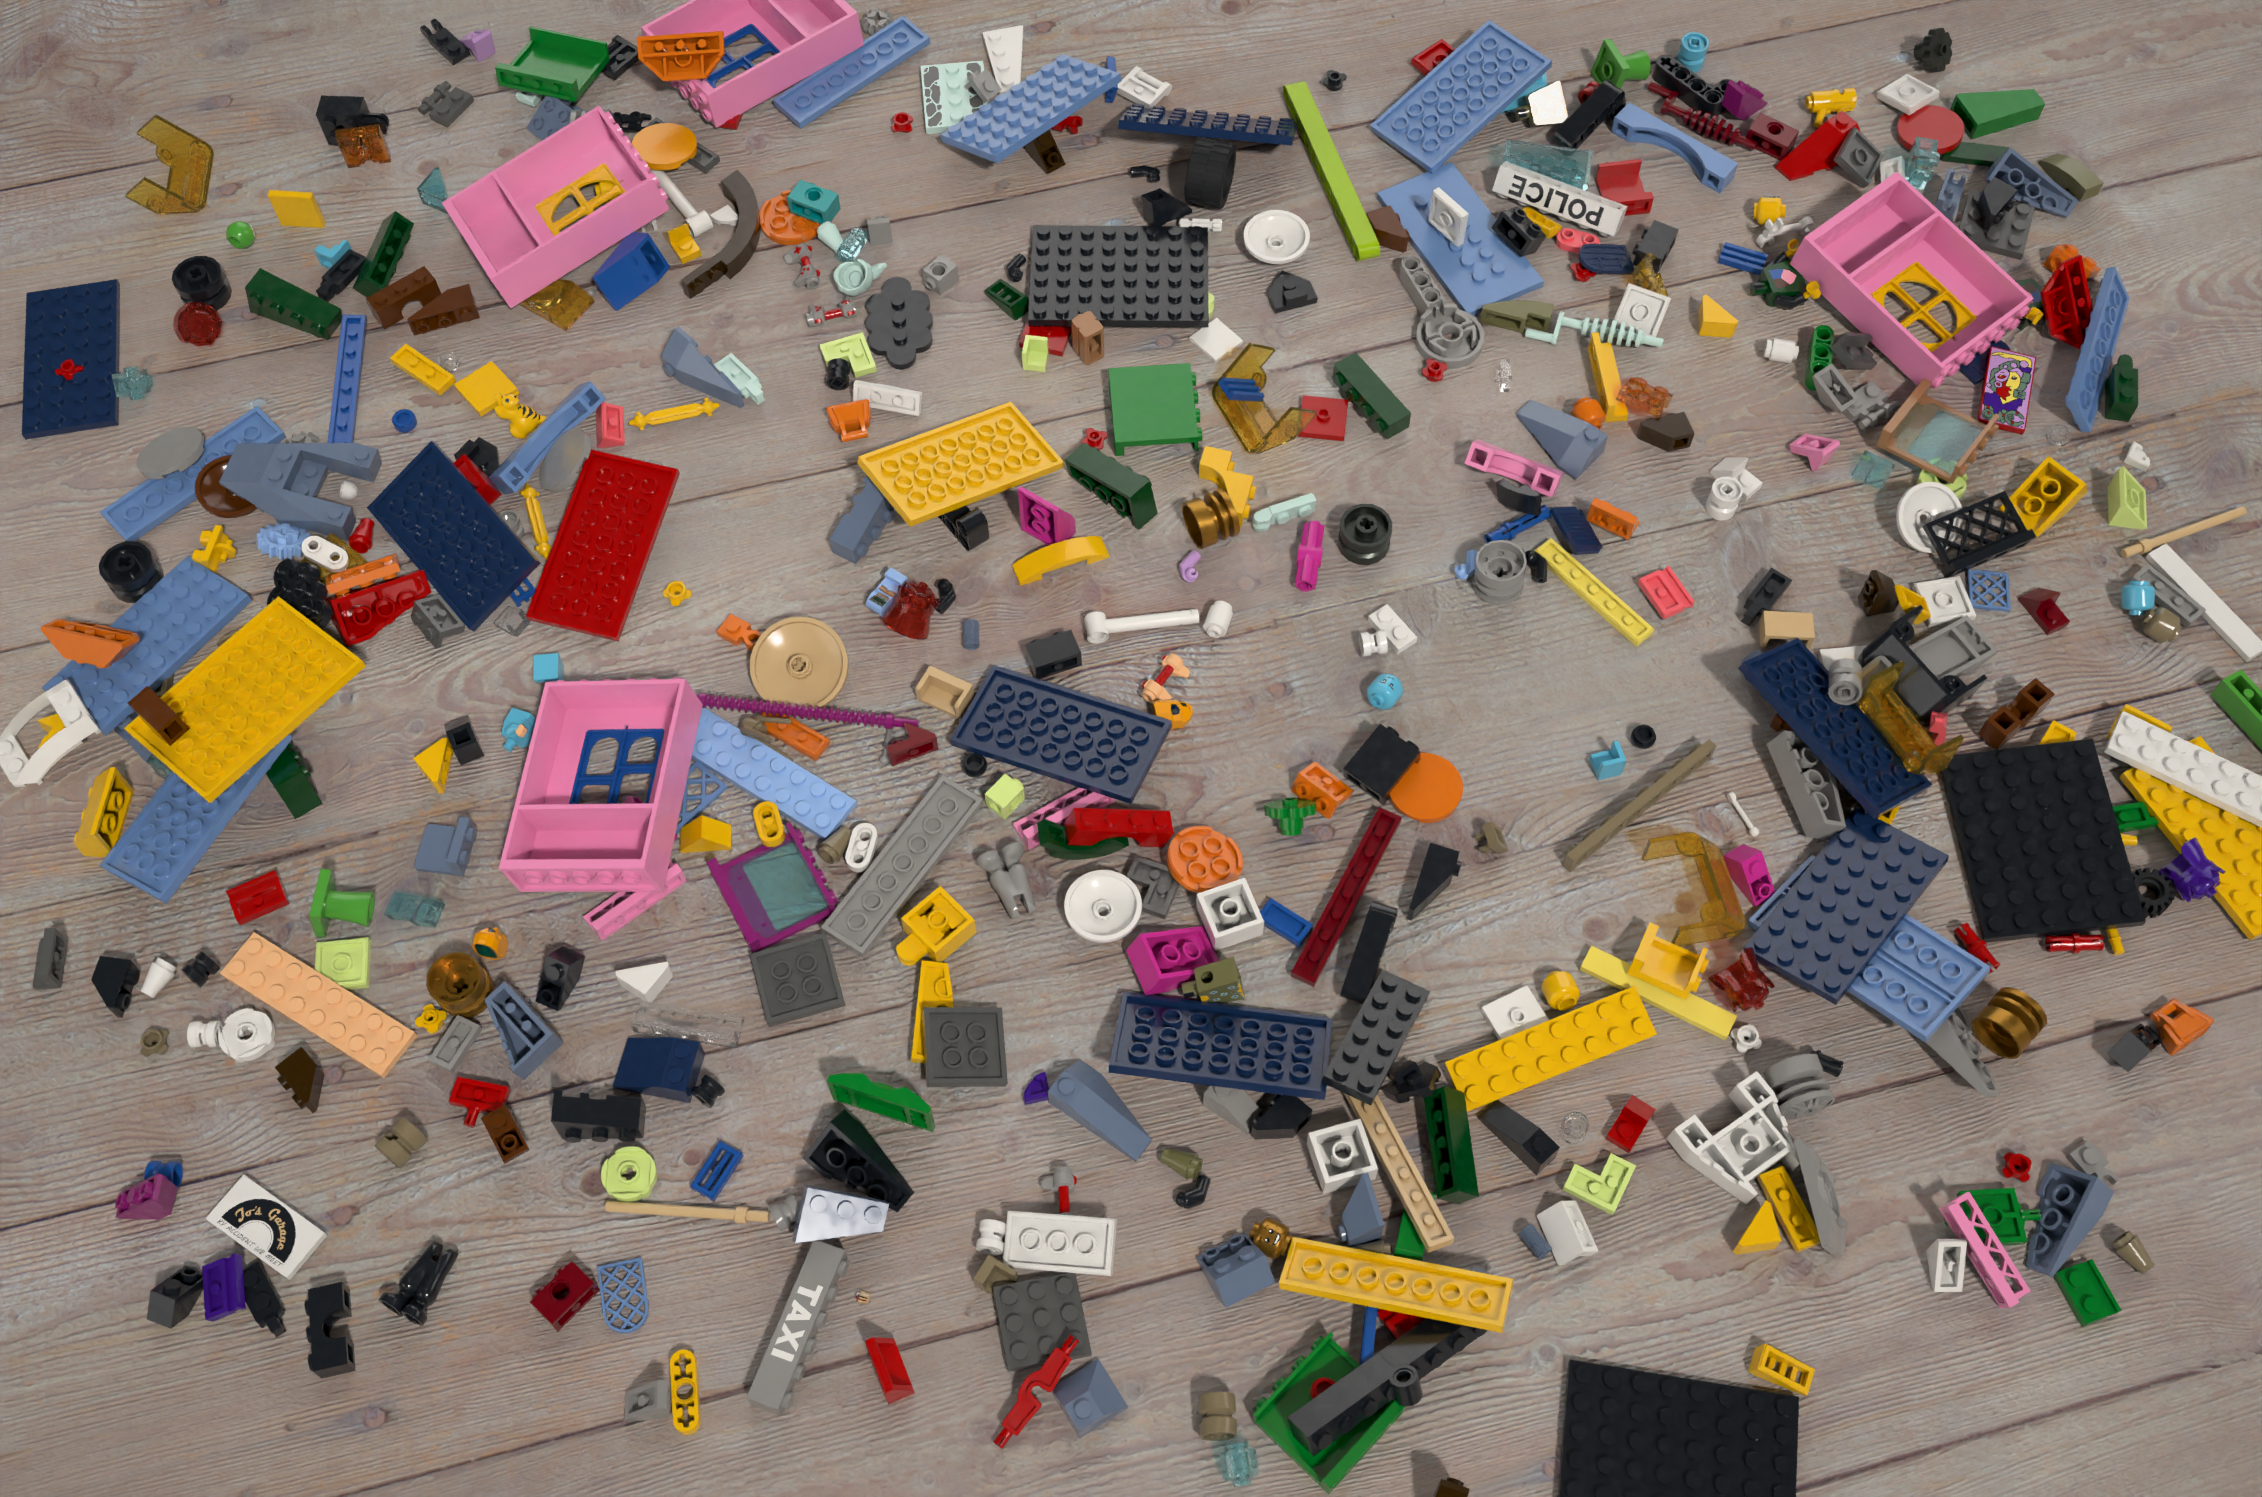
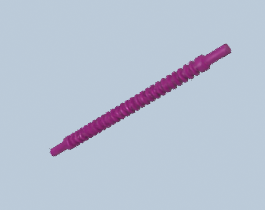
M701 692L697 695L703 704L702 708L709 706L710 709H713L715 706L717 710L723 707L725 711L730 708L731 711L737 709L738 712L744 710L745 713L751 710L753 714L755 711H758L760 715L762 712H765L766 715L772 713L773 716H776L778 713L780 717L786 714L788 718L790 715H793L794 718L800 716L801 719L807 717L808 720H811V717H813L815 721L821 718L823 722L825 719H828L829 722L835 720L836 723L842 721L843 724L849 721L851 725L853 722H856L858 726L860 723H863L864 726L870 724L871 727L878 725V728L883 725L885 729H893V727L904 728V722L919 727V720L899 718L895 717L894 714L888 713L883 716L882 713L876 715L875 712L869 714L868 711L862 714L860 710L858 713H855L854 710L848 712L847 709L841 711L840 708H837L835 711L833 707L827 710L825 706L823 709H820L819 706L813 708L812 705L806 707L805 704L799 707L797 703L792 706L790 702L785 705L784 702L778 704L777 701L771 703L770 700L764 703L762 699L757 702L756 699L750 701L749 698L743 700L742 697H739L737 700L735 696L729 699L727 695L724 698L721 695L715 697L714 694L708 696L707 693Z

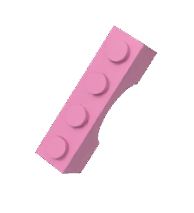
M1479 439L1472 442L1464 463L1484 472L1495 473L1514 479L1549 497L1556 495L1565 473Z

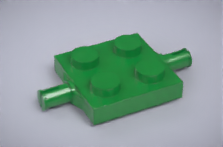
M2015 1188L1966 1190L1957 1193L1958 1197L1965 1192H1970L2003 1246L2024 1245L2027 1242L2024 1229L2025 1221L2041 1220L2038 1208L2022 1209L2017 1201ZM1966 1201L1959 1205L1969 1220L1971 1209ZM1944 1218V1224L1948 1226V1223ZM1974 1226L1976 1233L1985 1245L1986 1233L1982 1228Z

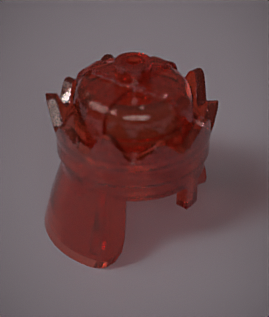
M187 303L175 314L173 320L174 331L183 343L189 342L195 346L211 345L221 334L222 319L219 313L206 303Z
M906 581L903 586H898L895 603L883 615L882 621L890 629L903 636L925 640L929 635L930 618L941 602L935 598L934 593L926 583L919 582V584Z
M1752 947L1744 949L1740 953V959L1734 964L1708 978L1725 993V997L1733 1012L1737 1011L1736 1005L1743 1011L1750 1010L1753 1007L1756 1011L1765 1006L1763 1001L1769 995L1768 987H1775L1765 973L1759 969Z

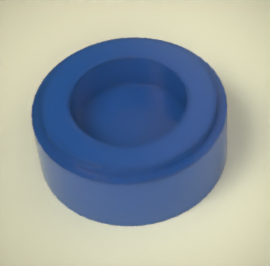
M403 409L393 415L392 423L397 431L405 433L412 431L416 427L417 419L411 410Z

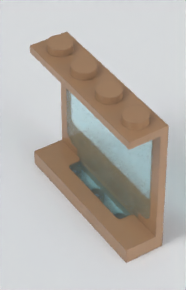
M1924 378L1883 428L1876 446L1953 484L1958 476L1963 477L1969 468L1968 463L1973 464L1979 455L1978 450L1983 451L1989 442L1988 437H1994L1999 428V425H1996L2000 415L1995 413L1987 425L1927 396L1932 382Z

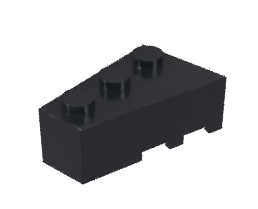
M554 1090L551 1122L563 1140L571 1143L580 1142L581 1139H592L595 1142L619 1139L624 1142L635 1141V1138H644L646 1106L641 1098L606 1095V1099H590L589 1093L581 1092L579 1098L562 1096L563 1091Z

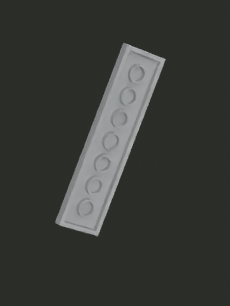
M942 775L821 926L822 932L864 958L983 806V799Z

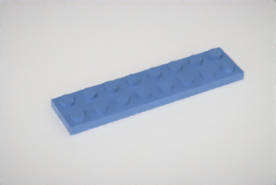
M901 16L864 40L862 47L813 73L773 99L774 106L801 129L930 44V37L906 17Z
M2116 267L2106 268L2104 277L2101 278L2099 294L2096 295V304L2094 310L2091 311V320L2089 327L2085 331L2084 344L2080 348L2081 354L2075 364V374L2070 381L2069 394L2065 397L2066 407L2070 409L2074 423L2078 425L2082 433L2091 432L2130 299Z
M256 406L205 440L203 445L205 450L192 466L183 472L176 470L167 474L165 479L146 480L100 511V513L125 541H136L197 499L195 494L196 478L203 467L209 462L222 456L232 455L237 443H279L286 436Z

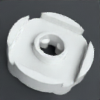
M249 1008L238 1010L227 1017L224 1021L225 1026L218 1034V1041L222 1050L239 1063L261 1057L271 1050L275 1044V1027L273 1022L265 1013ZM249 1030L253 1032L249 1039L241 1040V1037L244 1036V1031Z

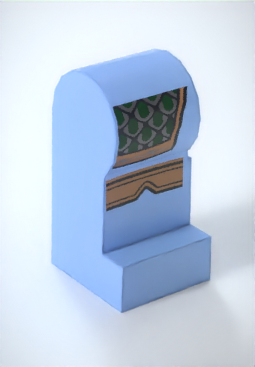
M890 567L885 573L884 580L869 595L866 607L885 617L910 591L908 577Z

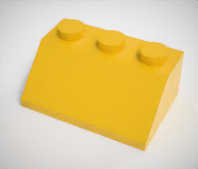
M110 767L95 777L93 787L89 789V800L86 809L83 810L81 815L82 822L79 831L76 832L74 837V845L84 856L106 857L121 837L134 790L116 767Z

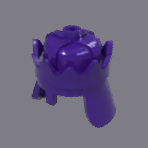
M2193 838L2183 844L2181 854L2162 867L2158 874L2160 876L2162 873L2166 874L2167 876L2164 879H2170L2182 899L2190 902L2191 898L2199 900L2205 896L2208 899L2217 893L2215 888L2220 884L2218 872L2223 874L2225 871L2211 860H2208L2197 838Z

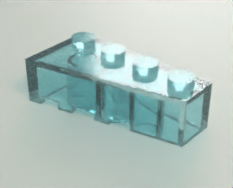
M1506 139L1502 164L1508 161L1587 191L1593 151Z

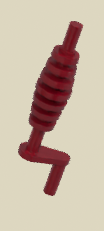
M1650 82L1647 90L1667 98L1660 114L1665 115L1669 112L1682 118V124L1686 126L1691 122L1689 128L1692 130L1698 125L1697 133L1700 135L1706 129L1705 138H1709L1713 132L1712 140L1717 141L1722 136L1721 143L1725 144L1729 139V145L1731 146L1738 143L1751 150L1755 149L1757 142L1742 136L1739 128H1736L1733 132L1734 125L1729 123L1725 128L1726 120L1721 119L1719 124H1717L1719 120L1717 115H1714L1710 120L1711 113L1706 112L1702 118L1703 111L1697 110L1693 114L1694 108L1690 107L1688 110H1684L1673 105L1678 92H1673Z

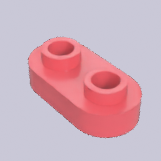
M1571 228L1561 229L1557 233L1555 241L1558 248L1576 254L1585 244H1600V240L1596 235Z

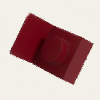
M2037 588L2020 596L2018 601L2048 636L2066 627L2070 620L2055 604L2061 594L2060 592Z
M905 722L903 725L907 739L897 740L891 745L886 746L892 766L939 750L935 733Z

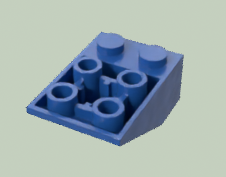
M633 232L622 240L593 275L592 279L613 309L618 311L659 282L670 268V265L648 233Z

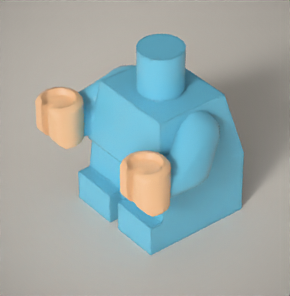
M512 707L504 720L501 735L507 740L503 745V749L512 752L515 746L529 748L536 718L531 713Z

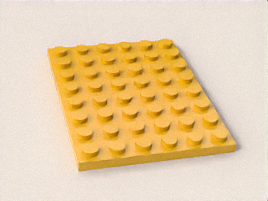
M278 596L160 697L190 728L177 741L169 746L154 734L139 716L124 729L210 804L363 670L366 665L359 657Z

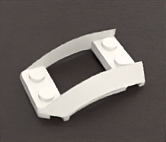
M68 678L31 701L13 718L0 736V765L9 781L16 788L26 787L25 784H42V778L61 758L83 744L82 740L94 732L96 734L101 732ZM52 704L64 723L65 728L46 741L29 759L16 735L33 716Z

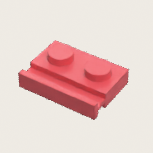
M1667 566L1664 570H1657L1639 578L1638 585L1663 620L1683 612L1688 607H1693L1694 600L1670 566Z

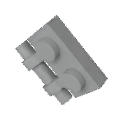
M1871 381L1855 391L1860 400L1842 413L1851 422L1859 418L1861 421L1858 422V426L1864 430L1867 427L1871 428L1878 424L1880 419L1893 415L1894 411L1899 408V405L1896 401L1884 403L1888 395L1874 381ZM1872 409H1875V410H1876V412H1874V413H1873V412H1870V413H1869V411H1871Z

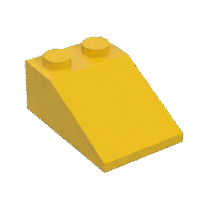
M2048 456L2009 499L2026 529H2032L2037 539L2079 502L2087 493V484ZM2002 505L1999 511L2004 513L2005 507Z

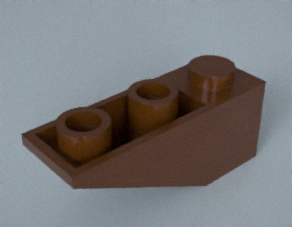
M466 284L446 290L407 320L415 336L463 322H469L480 318L470 285Z

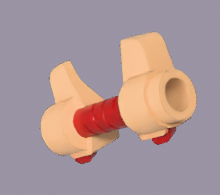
M1173 653L1165 655L1162 658V671L1157 678L1144 681L1141 696L1145 701L1152 703L1154 700H1172L1171 695L1163 687L1166 680L1170 676L1189 678L1190 670L1183 665L1184 662L1178 655Z

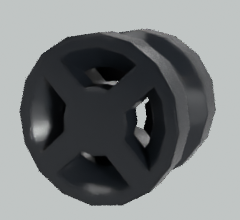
M705 1074L701 1079V1084L694 1087L691 1093L703 1105L711 1108L715 1104L714 1100L718 1096H722L725 1090L717 1081Z

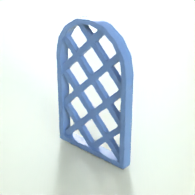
M642 1258L598 1266L602 1313L606 1324L612 1331L620 1334H630L637 1331L644 1325L649 1311ZM635 1263L631 1270L624 1266ZM639 1265L641 1277L634 1273ZM615 1268L612 1274L605 1271V1269ZM620 1268L628 1273L623 1281L614 1277ZM601 1272L609 1277L604 1284ZM631 1275L639 1280L633 1289L625 1284ZM611 1280L620 1284L614 1293L606 1288ZM641 1284L644 1296L637 1292ZM622 1287L630 1291L625 1300L617 1296ZM604 1292L611 1296L606 1304ZM634 1294L641 1298L636 1308L628 1303ZM614 1298L622 1303L616 1312L608 1307ZM644 1302L645 1314L639 1310ZM625 1306L633 1310L628 1319L620 1315ZM606 1310L613 1314L610 1321H608ZM636 1313L643 1317L637 1325L630 1322ZM616 1318L625 1322L620 1329L612 1326ZM627 1325L632 1327L630 1329H625Z

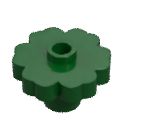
M1293 797L1283 798L1282 800L1266 803L1264 805L1265 816L1278 819V828L1281 829V835L1295 836L1302 834L1301 829L1304 828L1303 818L1315 815L1316 802Z

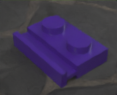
M233 1253L231 1257H224L202 1266L205 1320L214 1322L236 1313L239 1309H246L242 1255Z

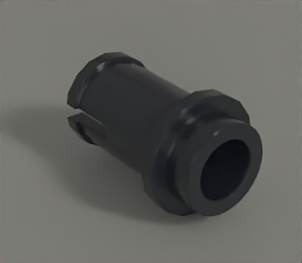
M1821 1050L1810 1051L1809 1054H1816L1824 1072L1835 1077L1840 1075L1843 1068L1842 1065L1844 1064L1843 1061L1821 1054Z

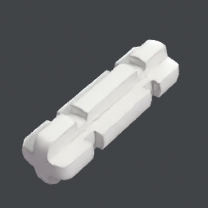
M1181 218L1179 226L1208 227V232L1209 229H1213V232H1220L1222 230V219L1213 218V221H1210V218H1192V220Z

